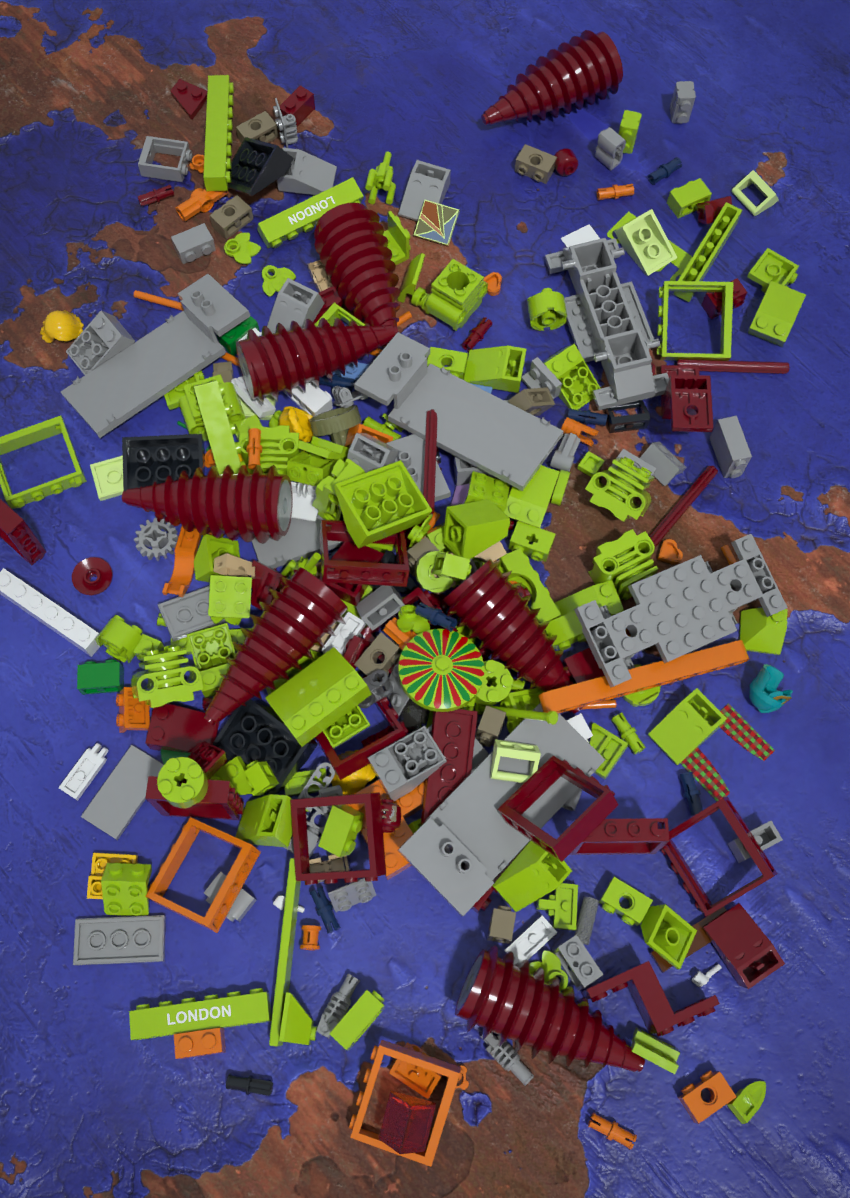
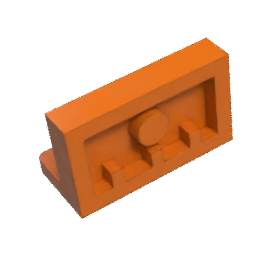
M123 687L119 694L116 695V706H119L116 726H119V733H124L126 730L148 731L150 725L149 705H146L145 701L139 702L138 698H133L132 687Z
M407 1042L404 1046L405 1048L425 1054L422 1051V1049L415 1044H410ZM398 1059L389 1074L427 1099L442 1076L441 1074Z

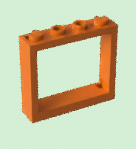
M190 817L183 826L176 843L171 847V852L166 861L161 865L154 882L149 886L145 897L218 933L261 852L250 843ZM200 831L241 849L205 917L163 898Z
M381 1040L379 1047L374 1046L370 1059L374 1060L372 1069L367 1068L363 1080L364 1083H367L365 1092L360 1091L356 1105L360 1106L358 1114H353L349 1128L352 1129V1134L350 1138L431 1167L459 1079L461 1067ZM384 1055L448 1077L426 1151L361 1128Z

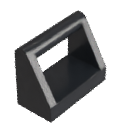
M643 400L605 409L610 433L648 428L650 415ZM639 408L640 414L615 417L612 411Z

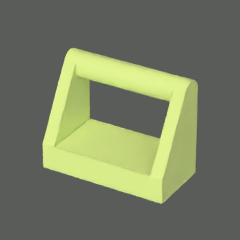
M754 170L731 191L754 216L773 206L779 200L776 193ZM754 184L766 199L756 207L741 190Z
M495 739L490 778L525 783L538 769L541 755L538 746ZM500 756L530 760V774L524 775L497 771Z

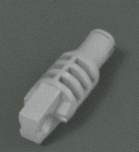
M347 974L340 990L332 995L321 1016L316 1030L318 1033L330 1038L331 1035L329 1033L345 1016L351 1004L350 997L360 980Z
M491 1032L483 1040L488 1045L486 1051L505 1071H511L526 1086L534 1075L520 1061V1055L515 1053V1050L508 1042L505 1041L499 1047V1035L496 1037Z

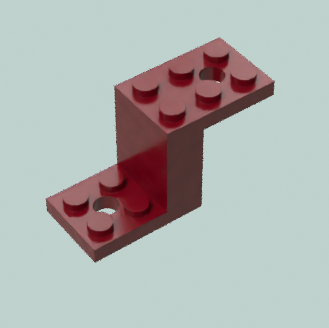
M661 365L660 374L667 373L669 376L665 393L661 395L662 419H671L672 431L712 432L713 412L710 376L699 375V366Z
M649 961L581 992L583 997L587 998V1000L591 998L593 1003L608 996L606 991L610 989L614 993L628 987L649 1034L656 1033L657 1036H663L674 1031L673 1026L676 1024L679 1027L695 1021L693 1017L695 1015L701 1017L715 1012L714 1006L720 1004L716 995H713L673 1012Z

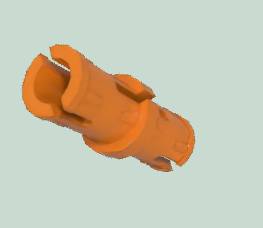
M615 184L612 187L597 189L598 201L614 198L615 200L619 197L634 195L633 184L620 186Z
M257 428L248 430L249 445H247L246 451L248 452V468L254 470L257 465L261 466L260 453H262L263 447L261 445V430Z
M595 1112L592 1114L591 1118L599 1124L589 1120V1128L591 1127L606 1135V1139L610 1141L613 1139L630 1150L633 1148L634 1144L625 1138L635 1142L636 1134H632L619 1127L615 1121L610 1122Z

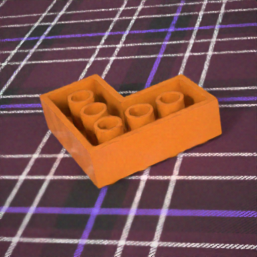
M426 779L410 793L394 801V804L401 807V826L395 829L393 833H383L386 863L385 877L387 880L412 866L397 850L413 835L405 819L423 809ZM379 780L355 793L380 792V800L390 799ZM365 803L345 804L364 814L362 820L363 827L360 830V834L368 846Z

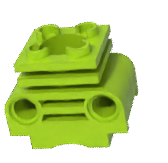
M452 259L431 284L432 293L426 302V313L434 315L457 331L458 328L464 326L472 313L481 305L482 298L488 291V283L483 281L484 277Z
M221 374L184 385L186 395L178 400L189 434H202L204 441L208 440L194 385L217 380L218 384L222 383L225 395L222 396L223 403H228L231 415H227L229 423L233 422L235 431H237L235 423L246 419L233 383H224Z
M250 425V429L257 428L261 430L263 451L260 453V464L263 473L268 474L270 467L275 465L278 474L287 475V461L302 452V449L298 448L299 433H291L290 426L284 425L271 428ZM239 432L241 456L249 474H253L254 470L248 468V452L246 451V447L249 445V433Z
M625 456L624 458L614 459L612 463L615 465L610 466L608 470L594 474L585 488L593 494L590 502L610 510L615 517L624 522L631 517L638 520L639 516L643 517L651 503V496L645 489L649 488L651 485L649 482L653 481L655 477L651 476L652 472L650 470L634 466L635 462ZM602 477L606 478V485L602 483ZM636 497L641 499V506L636 503Z
M348 458L345 462L339 459L331 472L333 478L328 476L317 485L315 491L316 498L312 506L319 510L318 515L325 520H342L343 514L334 485L364 474L365 471L359 465Z
M632 529L624 533L619 539L606 542L597 547V556L593 558L594 566L588 574L595 585L613 580L620 600H628L633 597L628 586L657 573L658 567L652 568L654 561L653 559L650 560L655 546L646 531L636 535Z
M176 645L164 646L162 651L151 648L142 650L143 654L137 655L139 660L147 661L139 663V667L145 670L135 673L131 679L133 698H138L139 702L145 701L146 705L155 708L172 701L194 700L193 692L203 690L200 671L193 666L181 664L188 662V658L178 656L187 654L186 649ZM189 671V678L184 680V674ZM147 678L148 684L142 688L141 682Z

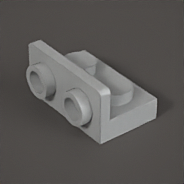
M538 357L532 360L530 371L522 376V381L529 389L548 387L553 399L559 396L562 383Z

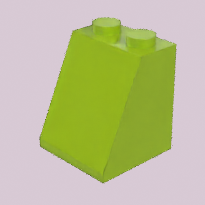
M490 499L449 506L446 508L443 543L456 556L471 559L508 536L510 518Z

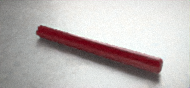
M678 359L676 363L679 366H699V371L787 374L789 371L788 362Z
M434 409L426 412L423 496L432 510L435 506L437 413Z
M715 466L707 467L649 536L655 547L717 475L718 470Z

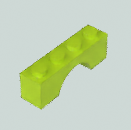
M521 548L499 558L498 568L502 573L512 570L508 581L522 582L521 586L528 589L532 602L530 610L541 608L536 617L539 623L550 622L561 616L558 605L554 604L548 589L541 583L539 574L533 570L528 556L522 552Z

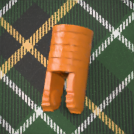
M569 417L565 419L561 428L564 431V435L565 433H573L581 439L580 442L589 446H593L594 442L592 439L581 435L582 432L594 436L599 432Z

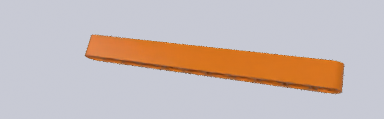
M738 640L685 654L665 664L663 661L629 669L628 671L632 678L611 688L606 677L603 676L550 690L538 695L543 712L555 711L559 714L739 665L750 659L743 641Z

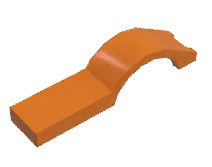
M183 526L181 527L175 547L172 577L168 583L164 584L163 595L175 594L183 597L190 587L194 574V559L202 536L196 528L192 532H188Z

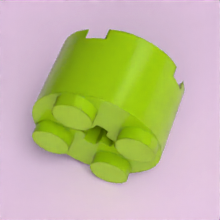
M544 288L541 293L527 299L531 327L535 330L544 331L546 327L554 330L566 323L567 311L564 295L552 291L551 288Z
M115 615L108 621L95 641L100 647L104 645L107 648L105 652L113 658L124 663L127 660L130 663L135 657L133 651L140 642L143 631L136 625H128L124 619Z
M494 660L484 661V679L478 694L474 698L475 703L487 706L494 705L508 696L512 688L513 677L502 663ZM488 680L491 681L490 687L486 685L488 683Z
M171 758L164 764L158 774V790L175 807H192L203 800L207 793L208 780L200 765L190 758ZM186 779L187 783H182V785L180 786V781Z

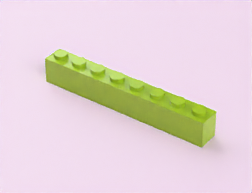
M229 75L208 76L203 176L206 191L228 190V183H231V172L229 169H232V164L229 156H232V147L229 144L233 142L232 132H230L233 131V122L230 118H233V108L231 106H234V99L231 94H234L233 82L230 83Z

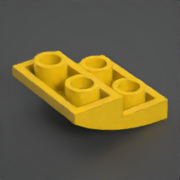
M94 852L91 875L88 877L87 899H103L101 879L107 863L137 864L138 855Z

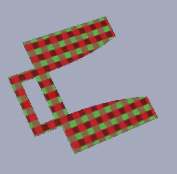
M729 703L720 711L727 718L721 729L744 749L763 761L775 751ZM699 748L680 763L688 772H693V777L716 801L730 793L717 770Z

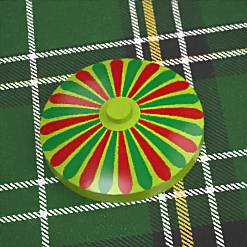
M432 629L418 634L406 644L399 659L398 677L404 692L414 703L431 711L448 712L464 707L478 694L484 679V662L478 648L464 635L455 631L450 632L447 629Z

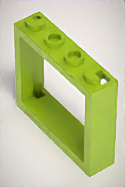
M664 281L662 287H659L658 298H662L661 306H658V317H661V324H658L657 336H660V347H657V355H660V360L729 361L731 358L733 282ZM669 291L722 292L720 354L667 353Z
M61 415L0 437V455L62 433L76 470L74 473L13 495L0 458V485L5 500L11 509L21 508L33 501H41L44 497L60 494L63 490L79 487L82 483L87 482L69 431Z

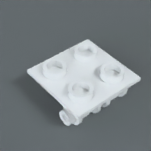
M291 482L293 493L291 518L315 522L319 511L312 506L316 498V486Z

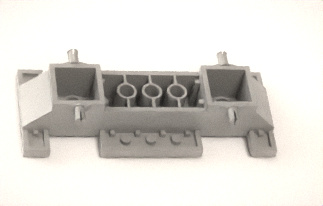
M615 238L589 241L563 248V251L545 255V261L550 274L568 270L577 295L564 298L567 311L566 320L576 347L585 362L601 361L610 387L593 390V397L598 410L663 395L669 381L667 373L653 376L652 358L649 349L660 347V341L658 338L654 339L632 281L623 284L619 281L614 258L625 255L623 247L619 248Z
M752 534L731 542L740 561L713 572L708 561L704 562L700 555L631 584L628 588L635 600L636 606L611 616L606 605L599 608L596 600L574 609L582 625V632L599 668H602L610 688L632 678L628 671L635 668L631 658L644 649L656 645L665 664L737 631L735 625L738 623L733 612L745 604L759 599L767 617L788 608ZM626 629H628L631 637L626 634Z

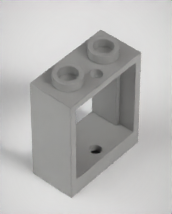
M146 136L138 162L141 176L183 182L184 176L188 173V162L192 160V150H190L188 142ZM163 153L181 156L178 168L152 164L155 154Z
M577 934L553 951L560 959L562 968L577 991L585 988L603 975Z

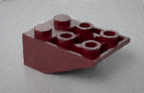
M344 542L331 560L380 563L384 553L366 545L358 548L355 542ZM322 582L341 600L354 606L358 605L368 587L367 584Z
M206 741L195 745L188 757L200 765L206 774L207 780H210L227 762L225 751Z
M737 903L703 926L706 934L741 987L750 989L785 964L774 945L740 903Z

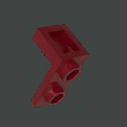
M731 196L696 204L698 222L704 224L713 223V219L717 218L726 202L732 205Z

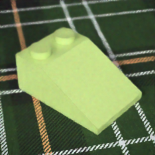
M652 209L614 231L622 247L646 276L678 258Z

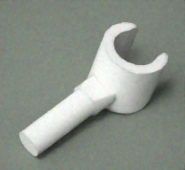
M280 895L275 899L273 905L281 911L285 907V897ZM298 905V911L303 913L305 908Z
M717 964L706 972L705 975L699 970L692 978V982L698 987H702L707 984L712 975L722 968L721 965Z

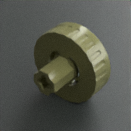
M352 405L347 408L340 407L323 412L309 419L314 436L330 434L334 443L345 446L348 429L361 423L362 419L358 406Z

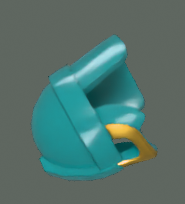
M768 664L763 665L756 678L750 683V700L761 713H770L780 709L792 698L791 694L793 690H777L784 674Z

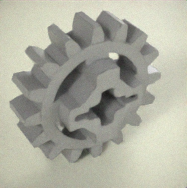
M154 518L152 523L146 520V526L139 525L141 531L135 532L137 537L134 538V541L142 557L147 555L149 560L155 557L159 561L160 556L167 559V553L174 554L172 548L176 547L177 543L175 541L178 540V532L170 522L166 524L165 519L158 522L157 518Z

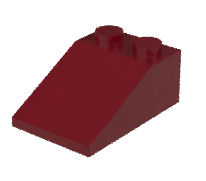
M165 704L153 708L145 744L151 750L161 751L163 749L192 753L194 746L200 742L206 741L213 744L217 738L220 722L212 725L203 718L206 715L203 712Z

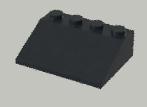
M245 137L231 161L232 169H229L231 172V183H228V188L253 196L283 176L290 169L294 158L278 145Z
M202 434L122 437L123 491L140 488L141 486H150L155 481L157 484L164 483L169 475L173 481L179 480L180 474L184 470L189 478H192L199 467L205 476V448Z
M254 696L245 702L246 706L241 705L233 711L212 745L224 750L228 761L237 756L242 758L246 766L256 760L258 762L267 761L279 782L278 785L267 792L277 795L307 762L318 743L312 739L301 747L273 708L260 698Z

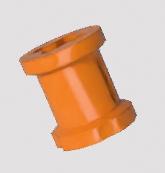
M301 926L303 942L300 945V949L320 950L318 936L321 926Z

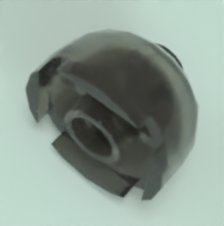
M409 698L401 714L398 716L399 722L403 721L408 733L411 734L423 727L426 720L428 721L430 710L417 705Z

